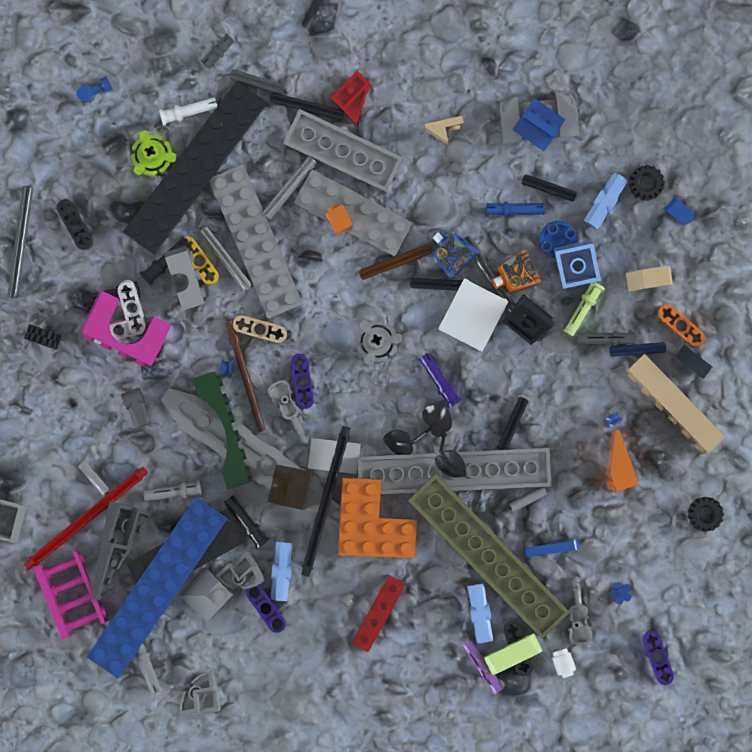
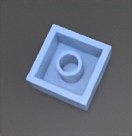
M591 240L554 248L563 289L601 281L594 245Z

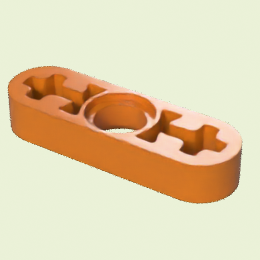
M666 304L659 308L658 318L690 346L699 347L704 343V333L673 306ZM670 309L671 312L669 314L673 318L676 315L679 316V318L675 319L671 325L669 322L672 321V319L668 316L664 318V312L662 310ZM682 320L686 323L685 331L677 330L676 323ZM690 327L693 328L691 331L693 335H700V342L696 341L693 343V337L690 334L687 337L684 336L690 330Z

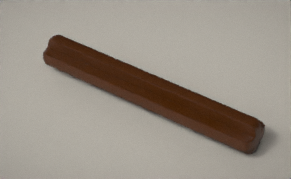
M429 244L361 269L359 270L362 280L430 255L432 253Z

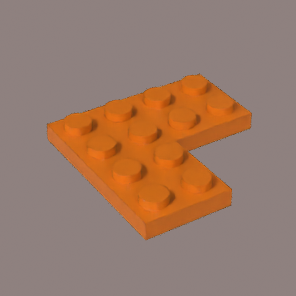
M342 477L338 555L415 558L417 519L379 517L381 479Z

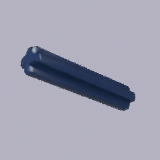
M666 343L611 346L609 353L611 357L665 353Z

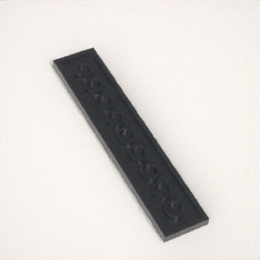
M236 81L123 233L155 255L266 108L268 102L239 81Z

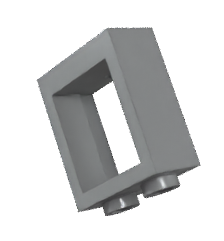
M0 499L1 505L18 509L11 536L0 534V540L19 544L30 506Z

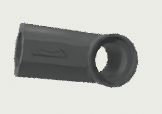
M139 387L121 394L126 409L129 410L135 428L151 423L144 404L145 400Z

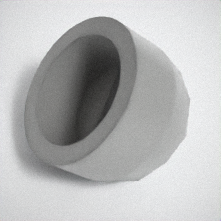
M345 593L339 598L349 610L356 603V597L352 593Z

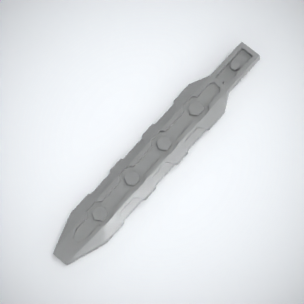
M169 388L161 401L179 427L196 440L202 441L219 453L220 457L226 459V433L221 419L215 410L196 395ZM232 423L234 431L238 430L241 441H238L240 449L244 448L247 457L244 463L246 467H250L254 481L271 489L276 464L301 469L284 457L283 453L273 446L270 447L253 435L252 431L242 424ZM313 475L306 509L296 510L318 513L324 489L316 476ZM331 499L326 520L339 528L340 505Z

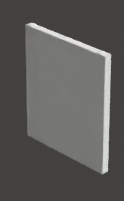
M464 279L438 329L483 352L508 301L470 282L468 279Z

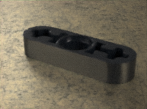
M68 199L59 201L57 211L76 246L84 251L89 250L93 246V238L75 205ZM63 204L71 205L69 211L72 215L74 213L76 215L69 217L65 211H61ZM75 219L79 220L80 228L72 230L70 222ZM82 232L85 239L89 238L87 241L88 245H80L79 243L82 241L80 236L77 235L75 237L74 234Z
M515 621L507 622L503 628L508 645L511 644L509 639H513L512 634L507 632L510 629L509 625L513 624L514 627L518 628L515 631L516 637H524L521 626ZM530 658L524 660L525 664H529L526 672L518 669L521 663L514 665L519 675L527 676L531 673L533 666Z

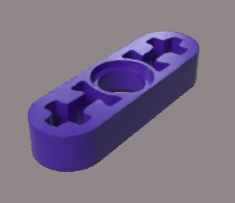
M299 353L295 354L291 359L295 394L299 407L308 409L314 403L310 369L307 357ZM297 357L305 360V363L302 364V369H307V373L301 372L295 375V371H299L298 365H294ZM300 376L308 378V384L304 387H300L297 384V379ZM310 388V392H306V396L311 398V401L308 402V405L304 406V403H300L303 393L298 394V389L306 390Z
M655 631L645 632L642 641L656 680L662 685H668L672 683L674 673L660 635ZM651 634L653 637H656L654 644L656 647L660 645V649L649 651L653 647L650 642L646 641L649 639L648 635ZM656 652L663 654V661L661 663L653 661V655ZM667 664V667H663L664 671L670 674L667 677V681L660 679L662 671L660 668L656 670V667Z

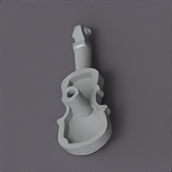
M277 381L268 388V395L272 399V403L279 405L282 417L285 420L291 421L296 433L301 438L300 442L306 444L309 441V437L305 435L304 429L297 418L299 408L296 402L291 399L293 391L290 389L287 381Z
M574 576L571 581L574 585L575 605L569 609V619L572 621V627L568 628L569 640L575 645H585L592 641V627L587 624L588 609L582 605L581 587L579 585L581 579L578 576Z

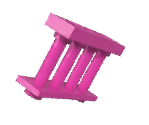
M79 550L73 551L75 558L53 567L44 568L43 565H39L33 568L61 640L70 637L72 629L99 619L101 624L107 622L106 617H108L106 608L104 606L101 607L98 599L91 597L93 585L84 565L87 561L83 552L80 553ZM78 565L82 576L57 586H51L49 581L51 575ZM85 583L88 594L64 604L58 603L56 598L58 593ZM89 601L93 602L95 612L71 622L65 621L63 616L65 611Z

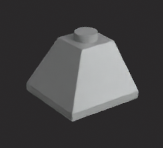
M205 568L180 596L208 622L234 593L208 568Z

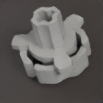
M364 320L359 324L361 330L356 341L360 344L361 337L364 335L363 345L368 354L365 353L361 346L357 348L358 352L365 358L364 363L372 366L374 362H386L388 360L387 356L382 358L375 356L385 354L390 349L391 344H393V348L389 356L393 357L395 355L397 344L402 342L401 334L395 333L390 324H386L385 328L391 332V336L383 328H373L374 326H383L382 321L369 323ZM377 336L378 339L380 338V345H376L373 342V337Z

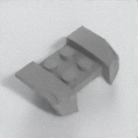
M554 90V100L540 101L566 119L555 138L579 136L577 109L571 93ZM516 94L504 98L500 102L503 144L527 141L512 129L531 102L518 103Z

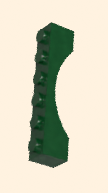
M211 372L193 378L198 397L215 410L225 429L227 453L221 471L227 489L251 483L250 478L253 476L250 467H246L244 463L247 457L244 448L240 449L238 444L241 438L238 430L234 431L232 425L235 419L232 411L228 412L226 406L229 404L227 394H223L221 386H224L221 375Z

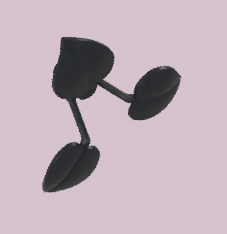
M445 400L424 408L422 417L429 427L415 439L410 440L409 434L403 430L389 431L383 437L385 444L392 452L397 455H410L413 452L412 444L431 431L433 436L442 437L439 449L440 455L435 458L438 469L451 477H464L467 475L463 458L455 451H443L447 436L446 432L452 427L451 414Z

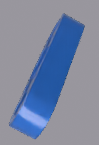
M577 539L525 547L523 551L524 557H533L578 550L580 547Z

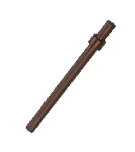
M233 321L226 322L225 325L229 334L228 341L233 347L258 431H266L239 344L241 342L240 337L233 328Z

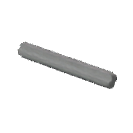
M308 156L265 207L262 213L266 218L271 219L315 167L317 162L314 158Z
M208 227L201 229L199 234L240 287L244 291L248 290L252 286L250 281Z

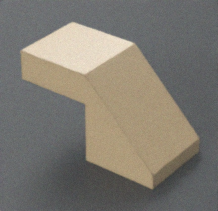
M670 266L626 273L629 292L673 285Z

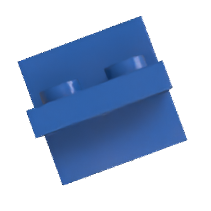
M533 98L512 130L544 152L552 139L556 137L559 132L558 130L566 119Z

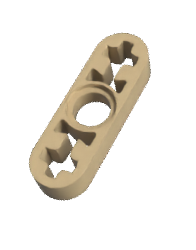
M243 315L237 316L233 320V328L238 333L274 343H283L287 338V331L282 326ZM241 319H244V323L250 325V321L254 322L251 327V333L248 332L249 328L243 327L240 330L236 323L240 322ZM258 324H263L266 328L265 333L262 335L255 333L254 329ZM269 326L273 327L271 331L277 332L280 329L281 333L284 334L279 340H276V336L270 334V338L266 337L269 332Z

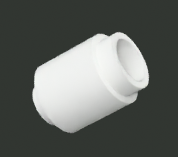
M567 648L553 652L552 660L558 676L562 675L563 678L574 675L573 671L576 670V667Z

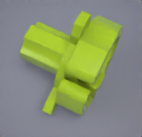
M146 130L140 132V139L132 146L133 151L137 152V158L140 163L136 161V155L134 153L131 154V159L135 166L133 171L138 176L144 173L146 176L157 177V171H148L146 168L156 169L166 161L164 167L159 169L161 174H165L170 168L171 163L176 161V154L172 152L169 142L164 141V145L167 148V152H165L161 144L163 139L160 135H149ZM153 151L155 154H151L149 157L147 152Z

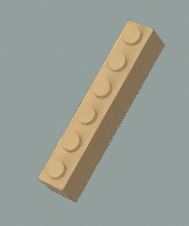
M645 354L626 370L629 373L627 377L634 384L638 383L642 387L640 390L646 397L649 398L651 396L656 401L654 405L661 412L664 410L669 415L667 418L672 424H678L682 428L681 433L687 439L692 438L694 440V446L701 453H710L725 438Z

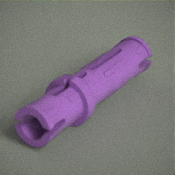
M471 639L462 645L480 672L481 679L485 680L493 694L501 691L504 687L496 675L491 674L484 657L475 646L473 640Z

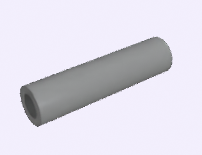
M83 461L78 466L81 472L102 495H105L110 490L86 461Z
M541 487L509 503L512 511L515 512L548 494L545 488Z

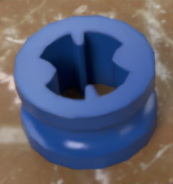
M222 360V377L226 375L232 377V360L228 362Z
M619 412L604 419L608 423V428L623 420V418L619 417Z

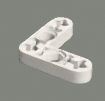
M124 280L119 284L118 295L125 319L110 322V331L116 340L142 334L146 327L135 284L130 280ZM124 285H127L128 288H131V290L129 291V299H127L126 291H122ZM128 303H135L137 310L129 312L126 306ZM139 314L140 316H137L136 319H137L138 324H142V325L140 326V329L137 330L136 327H132V326L134 325V322H135V321H134V316H136V315ZM116 325H120L124 328V332L118 335L114 333L113 328ZM96 339L94 340V342L97 343V344H101V343H102V342H100V341H98V340H96Z

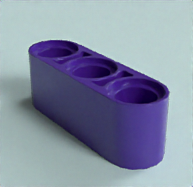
M260 584L255 586L260 590V595L257 598L250 595L251 588L246 589L248 600L268 628L274 633L282 632L286 627V620ZM269 603L271 605V612L263 613L261 605ZM276 618L280 619L283 623L280 629H275L272 626V621Z

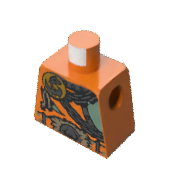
M526 249L497 268L499 276L492 278V283L496 289L505 285L508 292L536 286L541 282Z

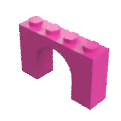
M100 290L80 330L84 334L83 338L94 342L96 339L102 342L100 346L110 351L112 348L119 350L118 355L126 359L131 356L136 359L135 363L143 367L146 364L152 366L171 324L151 316L143 334L138 340L132 343H120L112 336L110 331V319L120 299Z

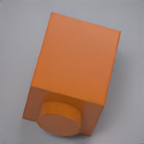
M335 204L327 209L328 212L325 215L336 236L353 227V223L343 205L338 206Z

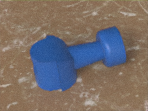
M107 76L100 79L101 83L91 87L81 85L82 87L76 93L78 99L83 103H91L99 92L113 90Z

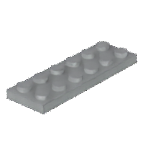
M299 109L283 142L284 145L386 193L403 159L399 155Z
M311 170L294 201L295 205L329 222L325 215L328 212L327 209L335 204L338 206L343 205L353 223V227L346 230V232L393 257L396 256L413 224L314 170Z

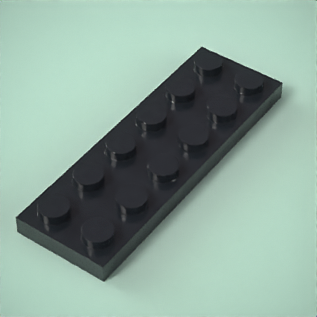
M228 508L220 512L228 520L193 571L246 542ZM163 544L127 563L136 583Z

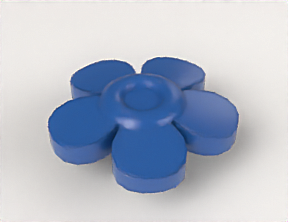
M615 583V589L610 591V596L612 598L617 597L615 599L617 604H622L624 600L630 601L632 598L631 594L628 593L631 591L630 585L626 584L622 588V583Z

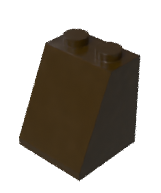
M276 464L268 502L305 510L314 473Z

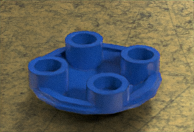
M556 220L548 223L543 227L539 236L541 249L550 257H555L554 248L576 243V231L570 224L564 221Z

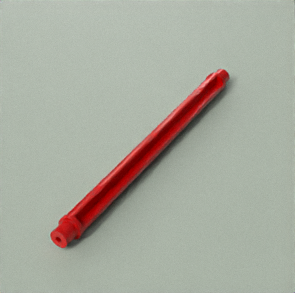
M144 467L134 471L119 486L108 493L33 556H30L29 560L24 563V566L28 570L34 566L36 567L54 550L109 506V501L115 502L126 491L131 489L140 480H143L148 471Z

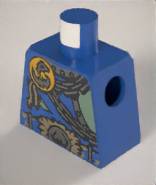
M439 231L432 238L439 245L433 254L450 279L455 277L480 253L479 250L456 233L447 238Z

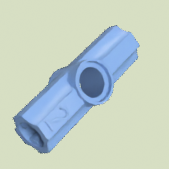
M614 172L605 188L600 191L593 202V207L583 221L588 226L597 230L607 213L611 212L618 201V196L628 182L623 176Z
M276 542L275 560L272 565L271 579H273L271 600L287 601L289 581H291L292 574L291 557L293 543Z
M484 583L467 586L471 604L469 607L477 643L494 641L490 623L489 603H487Z

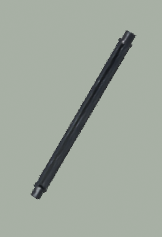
M342 426L341 432L338 434L335 453L302 565L301 575L310 577L311 570H313V564L348 438H350L349 432L351 428Z

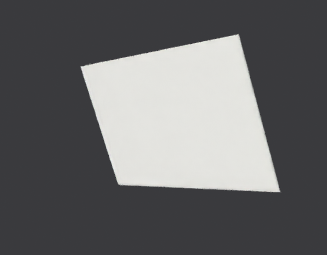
M311 438L308 469L329 471L337 441ZM347 442L339 472L357 474V457L360 454L361 444Z

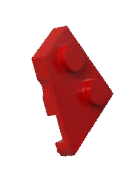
M357 70L330 98L356 124L371 84Z

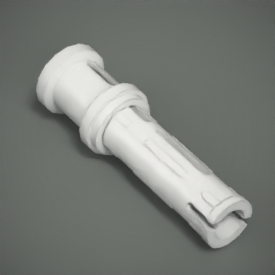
M215 97L181 107L174 105V108L160 109L159 113L163 126H166L169 122L177 120L180 122L184 117L216 109L217 103Z

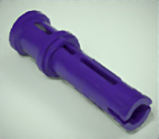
M427 353L419 358V361L437 386L438 394L442 395L447 403L448 409L460 402L462 398L457 396L452 388V383L447 382L430 354Z

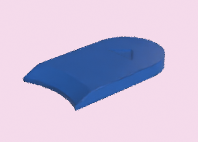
M675 196L671 203L663 208L682 225H687L693 220V212Z

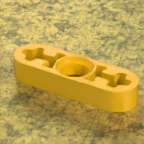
M187 236L188 242H193L191 245L193 250H199V252L193 254L194 258L196 256H203L205 259L202 266H196L192 262L194 269L198 268L199 271L206 268L209 264L210 267L207 269L210 273H215L213 276L214 280L211 281L209 279L206 281L207 274L204 271L202 273L199 272L200 277L207 285L216 284L219 280L217 270L192 237Z

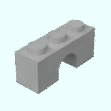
M187 246L165 252V259L170 274L182 273L188 277L185 285L176 288L182 310L205 304L204 297H207L204 286L200 287L198 280L201 277L198 268L194 269L192 262H195L192 250L188 251Z

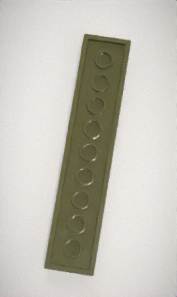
M436 473L408 499L419 513L541 639L570 613Z

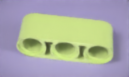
M532 633L484 657V660L491 674L495 675L543 650L535 634Z

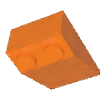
M619 429L611 433L607 466L608 478L605 479L608 489H611L613 492H619L639 485Z

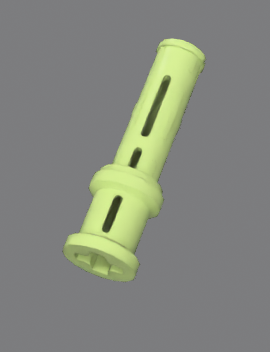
M596 282L590 283L585 294L581 295L582 301L563 330L564 332L573 337L575 336L591 306L597 304L598 296L601 291L605 290L603 286Z

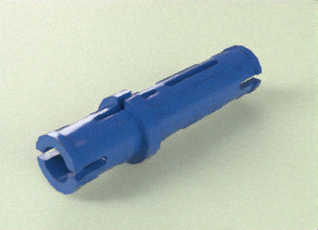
M504 201V203H487L486 214L504 215V217H508V215H544L545 208H543L544 203H508V201Z

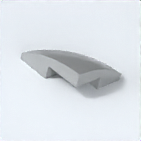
M248 552L234 564H227L215 575L224 585L231 588L249 589L264 581L256 561L251 553Z
M213 671L205 672L191 682L193 685L188 692L184 691L179 706L180 716L221 711Z

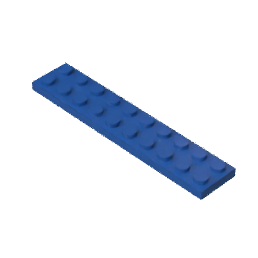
M197 496L195 497L95 643L87 658L116 678H120L228 520L225 515Z

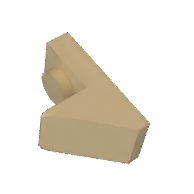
M458 116L425 124V131L448 145L446 130L449 129V132L460 130V127L464 125L463 117Z

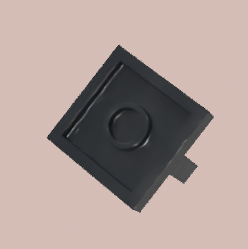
M524 294L518 299L513 310L502 321L530 345L535 343L555 323L551 315Z

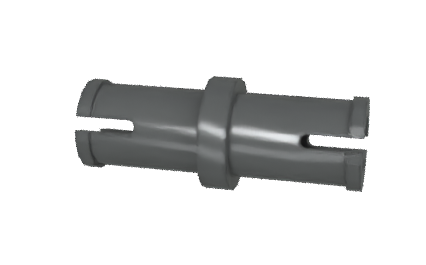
M226 33L215 46L211 47L212 50L201 62L210 69L220 57L223 58L225 51L235 41Z

